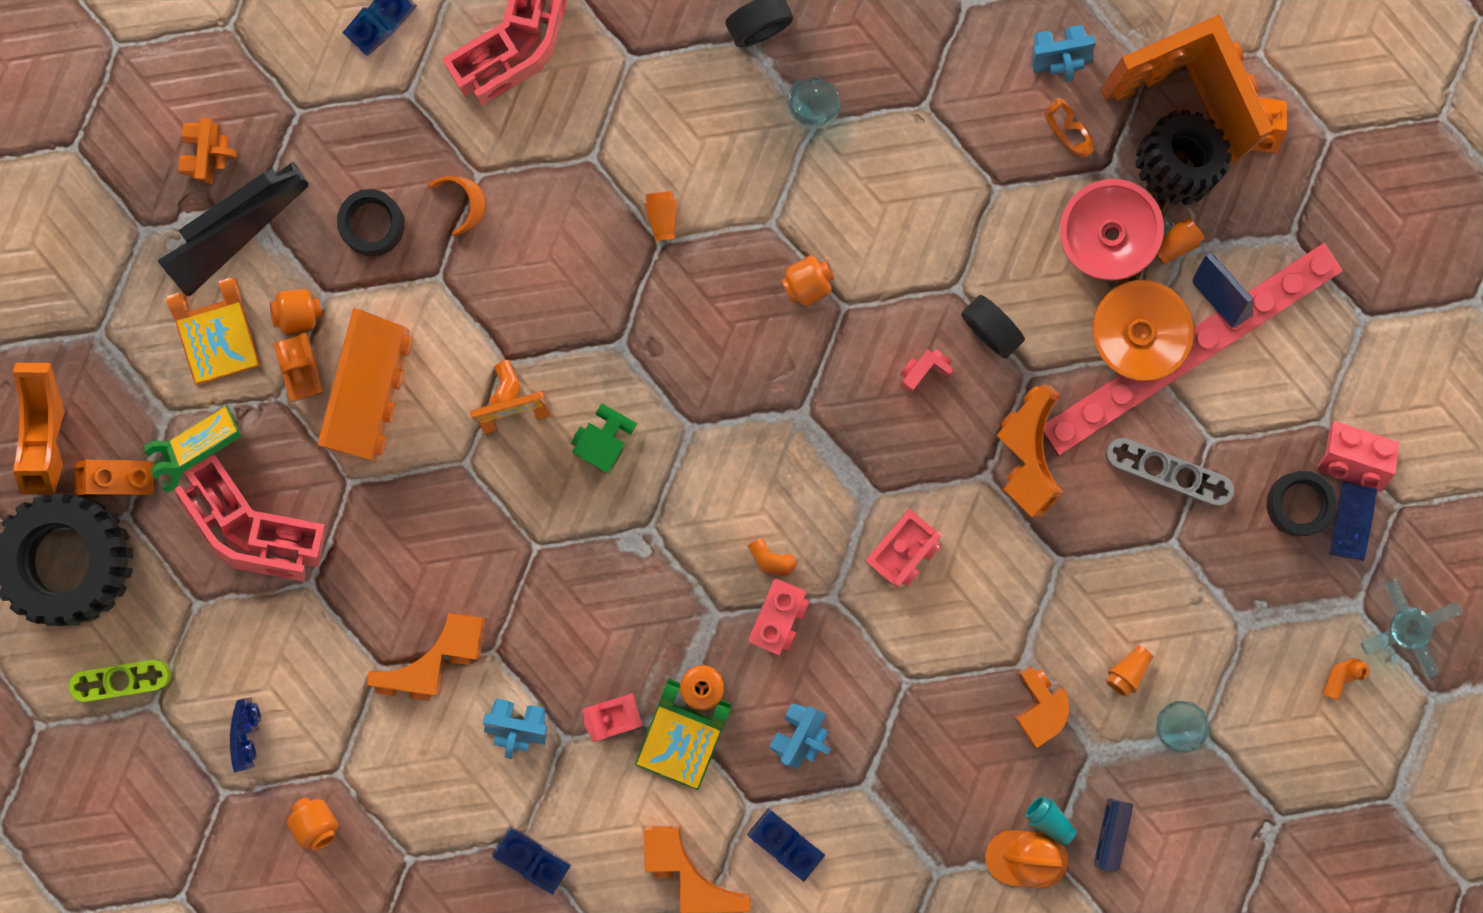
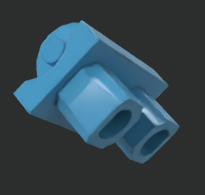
M1082 25L1066 29L1064 34L1065 40L1054 42L1052 33L1049 31L1036 33L1034 35L1031 63L1033 73L1050 71L1051 75L1062 73L1065 82L1073 81V71L1084 69V64L1093 63V49L1096 45L1094 36H1087Z
M496 699L490 714L485 713L483 725H485L484 733L496 735L494 746L506 748L505 758L512 759L515 750L528 752L530 742L545 745L547 725H545L544 708L532 705L527 706L523 721L511 718L514 703Z
M792 703L785 715L786 721L797 726L792 739L778 732L769 748L781 757L780 762L799 769L804 758L814 762L819 751L829 755L832 748L823 744L829 731L820 727L827 714L811 706L806 708Z

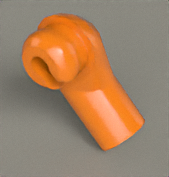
M762 537L747 545L760 569L765 573L782 577L789 575L797 566L796 559L792 554L779 555L771 553Z
M1350 658L1335 664L1330 671L1322 695L1340 700L1346 683L1357 679L1364 680L1368 677L1370 671L1368 664L1357 658Z

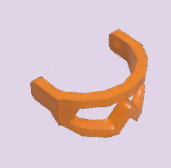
M1058 97L1044 108L1046 121L1066 148L1077 156L1087 157L1095 150L1093 148L1092 136L1082 122H1073L1075 115L1073 109L1065 100ZM1059 107H1062L1067 113L1064 128L1068 130L1079 129L1086 140L1085 142L1074 145L1062 132L1053 117V114Z

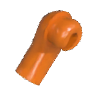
M510 360L494 365V368L501 383L495 394L491 395L490 405L517 398L520 392V383Z

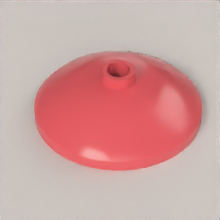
M1122 179L1100 180L1082 188L1068 202L1060 222L1062 247L1071 263L1084 274L1107 281L1126 279L1144 270L1158 254L1164 236L1163 216L1155 199L1141 186ZM1114 230L1118 232L1119 236L1116 240H1109L1106 238V234Z

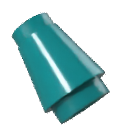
M1040 796L1026 810L1025 817L1029 820L1030 826L1063 846L1069 844L1074 839L1077 830L1072 826L1053 799Z

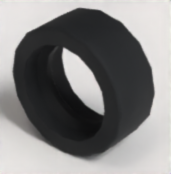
M754 0L730 14L725 20V24L736 47L742 48L762 42L781 32L792 23L793 15L786 0Z
M363 189L349 195L341 204L337 214V229L343 241L357 253L366 256H380L391 251L400 242L405 229L404 216L399 205L386 193L375 189ZM366 203L379 204L390 215V229L385 237L377 242L360 240L354 235L351 228L353 213L358 207Z
M979 295L961 313L962 318L972 331L989 348L1004 359H1007L1025 341L1024 335L1014 322L998 306L983 295Z
M1297 471L1280 477L1272 485L1267 495L1266 509L1270 520L1280 531L1290 536H1309L1321 532L1331 523L1336 513L1337 498L1333 487L1324 477L1311 471ZM1298 483L1313 487L1319 493L1321 499V510L1318 516L1312 522L1306 524H1297L1289 520L1281 507L1285 491L1290 486Z

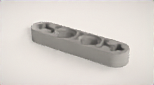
M1118 438L1110 442L1105 449V458L1111 467L1211 506L1225 505L1234 496L1233 483L1224 475L1133 440ZM1125 445V452L1133 456L1138 455V450L1142 451L1143 454L1137 461V470L1131 468L1135 463L1133 460L1123 459L1120 463L1117 462V455L1113 453V449H1118ZM1150 456L1157 457L1162 462V471L1156 476L1149 475L1144 468V462ZM1183 468L1189 469L1194 474V483L1189 488L1179 486L1176 481L1178 471ZM1202 475L1207 476L1203 482L1205 484L1213 486L1221 482V489L1226 491L1225 496H1218L1215 500L1213 499V492L1202 488L1200 494H1197L1196 490L1201 485Z

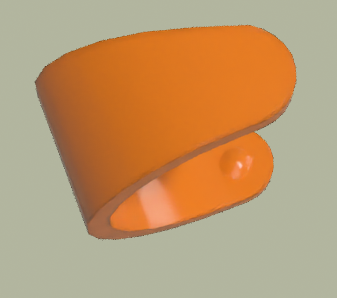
M455 176L440 177L428 184L430 189L450 181H455L466 190L470 199V213L467 220L452 232L453 237H456L471 230L480 222L486 208L485 196L479 185L470 179Z

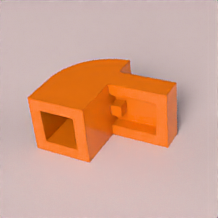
M1027 666L1017 674L1036 703L1014 716V719L1031 745L1038 748L1056 736L1065 726L1069 716V699L1064 688L1058 687L1051 693L1047 688L1052 686L1041 668L1035 671L1032 666Z

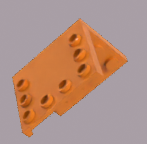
M1220 14L1123 56L1100 89L1105 101L1116 98L1117 102L1134 95L1136 93L1135 89L1144 84L1148 88L1157 86L1166 81V76L1170 73L1186 67L1208 117L1216 122L1214 126L1217 129L1222 128L1225 132L1223 139L1229 140L1231 147L1227 152L1232 153L1230 164L1244 158L1273 131L1271 112L1267 106L1261 105L1256 94L1259 91L1257 82L1251 73L1247 74L1242 64L1244 56L1241 47L1236 41L1232 42Z

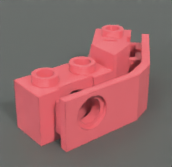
M508 0L501 24L442 58L463 96L465 97L474 92L481 106L540 72L554 54L567 0H550L549 13L544 12L546 0ZM548 24L545 39L541 41L543 26ZM504 69L506 70V72L497 74V73L501 72V71L504 70Z
M212 454L184 472L189 486L185 489H182L181 486L174 489L176 496L217 558L234 569L305 582L306 578L304 565L319 568L326 537L325 524L253 511L215 454ZM197 496L198 498L201 496L212 514L206 517L194 497ZM216 525L224 536L226 543L240 553H236L219 542L210 529ZM273 555L297 560V563L295 564L292 561L282 558H269V556Z

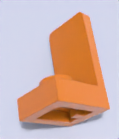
M82 460L74 462V496L152 495L154 493V477L150 469L154 466L153 461Z

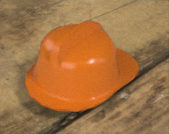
M1023 830L1003 831L995 835L988 843L985 853L986 866L991 875L999 882L1012 886L1030 888L1051 887L1061 880L1068 866V855L1065 847L1041 832Z

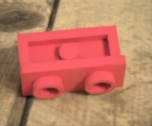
M1334 421L1329 428L1325 455L1319 462L1317 470L1333 478L1342 479L1369 490L1382 492L1395 475L1400 442Z
M908 509L867 557L865 562L895 588L899 587L901 583L907 587L920 572L916 565L923 557L930 560L942 546L938 542L942 534L938 530L935 531L911 509Z
M775 579L750 634L749 642L777 655H780L782 649L789 651L796 632L790 629L796 617L802 620L809 604V600L804 598L807 591Z

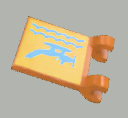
M231 277L218 281L225 299L224 301L188 311V304L184 293L166 296L167 304L175 320L195 385L261 366L236 278Z
M543 391L470 411L471 418L480 424L484 435L498 431L494 422L496 419L533 410L536 420L550 417Z

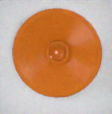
M1134 280L1115 287L1101 300L1094 315L1093 338L1100 356L1115 372L1133 380L1153 381L1172 374L1186 361L1194 342V323L1186 303L1172 289L1155 281Z

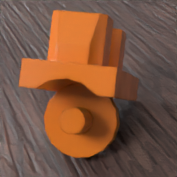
M201 117L200 123L183 124L182 142L198 145L197 155H180L178 172L180 174L195 178L201 184L212 185L214 165L216 170H225L226 159H236L237 156L236 150L227 148L229 137L218 135L219 125L212 123L211 118Z
M307 333L273 343L290 402L325 393Z

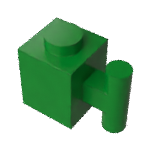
M602 403L595 414L607 421L602 430L591 423H588L586 428L580 426L571 441V445L575 446L572 451L574 455L610 475L627 446L624 442L615 438L617 432L621 429L632 435L638 423Z

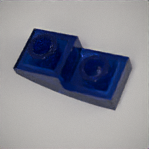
M374 0L368 8L363 7L342 33L366 56H369L398 29L415 10L417 5L412 0Z
M1342 483L1329 555L1364 561L1373 520L1377 489Z
M251 697L237 700L232 715L230 754L234 773L255 767L253 760L257 759L255 745L252 740L247 739L246 734L259 730L258 723L262 722V717L258 704L253 703Z
M769 807L747 833L750 839L776 858L780 864L803 882H805L825 857V854Z
M511 825L492 853L494 859L522 874L524 879L552 895L571 866L569 862Z

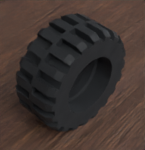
M67 494L41 495L34 497L32 503L23 502L15 508L17 514L14 516L7 515L1 522L6 528L3 533H0V585L2 587L0 589V598L2 601H10L9 609L17 615H25L26 620L36 624H46V626L80 625L82 622H91L99 618L101 612H108L116 605L113 600L116 597H122L127 587L123 585L125 578H131L133 568L128 567V558H134L133 548L126 545L125 541L130 537L126 529L119 527L120 519L114 513L107 512L104 505L84 497ZM57 528H70L77 531L84 538L90 555L89 568L84 580L74 590L65 593H57L47 589L39 579L35 567V556L40 542L48 533Z

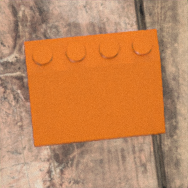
M353 308L317 445L338 453L376 462L378 455H383L387 443V436L383 435L386 422L391 423L395 413L396 403L392 402L394 390L401 388L404 378V370L400 369L403 356H409L413 337L409 336L410 331L406 327Z

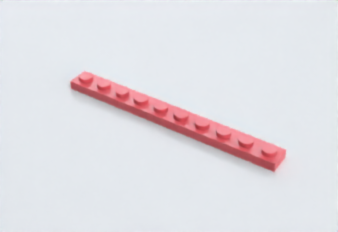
M1321 244L1250 290L1248 293L1253 297V316L1237 327L1232 328L1218 312L1194 327V342L1190 354L1175 372L1153 381H1138L1119 375L1048 421L1045 425L1044 437L1056 455L1059 456L1343 271L1326 244Z

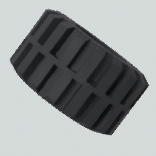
M1182 110L1180 114L1177 111L1170 112L1167 116L1159 119L1141 141V145L1137 149L1136 155L1139 158L1135 161L1136 168L1142 170L1139 173L1141 181L1148 183L1146 188L1150 192L1154 190L1158 193L1157 198L1162 201L1168 198L1170 199V204L1175 205L1180 201L1184 205H1190L1194 200L1198 202L1209 194L1230 168L1228 164L1232 160V153L1227 152L1231 146L1229 140L1223 139L1225 132L1222 128L1217 129L1214 126L1216 122L1211 118L1208 121L1204 119V114L1196 112L1194 115H1191L1190 110ZM1173 149L1186 153L1192 160L1194 167L1182 163L1174 154Z

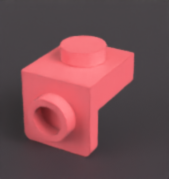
M927 349L919 361L912 358L900 373L905 377L901 386L912 393L931 366L943 376L949 378L954 372V369L949 366L952 361L938 350L932 353Z
M633 693L583 709L584 726L590 734L592 742L643 726Z

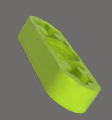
M158 659L91 669L74 674L69 681L68 688L71 696L80 702L120 697L164 689L171 681L172 671L166 662ZM153 665L156 671H162V677L157 679V685H154V681L151 679L138 681L137 674L151 672ZM119 670L124 671L129 677V685L122 691L115 689L112 685V676ZM85 676L88 682L103 680V687L90 689L88 692L89 696H87L86 691L79 690V684L84 683Z

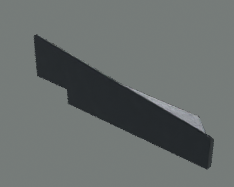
M294 162L277 173L273 169L262 173L179 229L178 231L186 243L158 260L159 264L185 295L191 296L308 187L307 180Z

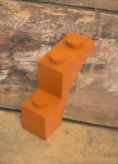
M15 363L13 376L18 396L19 435L12 471L20 494L53 495L56 492L63 468L62 458L56 442L65 413L51 363Z
M1048 385L1032 388L1024 397L1023 401L1025 404L1017 413L1013 411L1002 421L1001 427L1003 429L996 435L1025 463L1024 466L1020 464L1011 471L1007 477L1009 483L1003 490L1031 517H1042L1064 493L1053 479L1044 455L1043 437L1047 418L1054 404L1061 396L1052 386Z
M448 613L444 629L428 653L413 664L398 670L369 671L367 685L375 686V693L396 696V690L410 692L409 698L430 701V695L440 694L446 655H450V662L470 665L471 659H480L486 618Z
M645 826V872H652L654 878L673 877V871H680V913L750 912L749 893H737L723 889L708 881L693 866L682 844L680 826Z

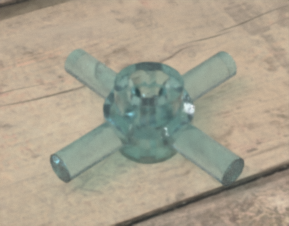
M1397 578L1383 583L1396 614L1391 620L1389 631L1361 642L1364 653L1369 655L1397 643L1403 648L1413 649L1426 679L1438 675L1439 672L1426 644L1432 636L1433 626L1462 614L1459 604L1453 602L1426 614L1420 609L1409 607ZM1409 623L1416 624V629L1412 630L1414 634H1407L1406 628L1410 627Z

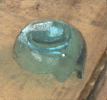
M813 77L805 82L796 81L788 93L789 111L797 124L804 128L820 129L832 124L839 115L841 109L839 93L832 84L819 80L817 77Z
M1174 701L1159 712L1156 732L1160 742L1170 751L1190 753L1197 750L1208 738L1209 721L1204 710L1193 702Z

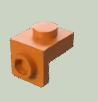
M1258 97L1261 105L1267 106L1271 112L1273 131L1252 150L1278 153L1287 132V101Z

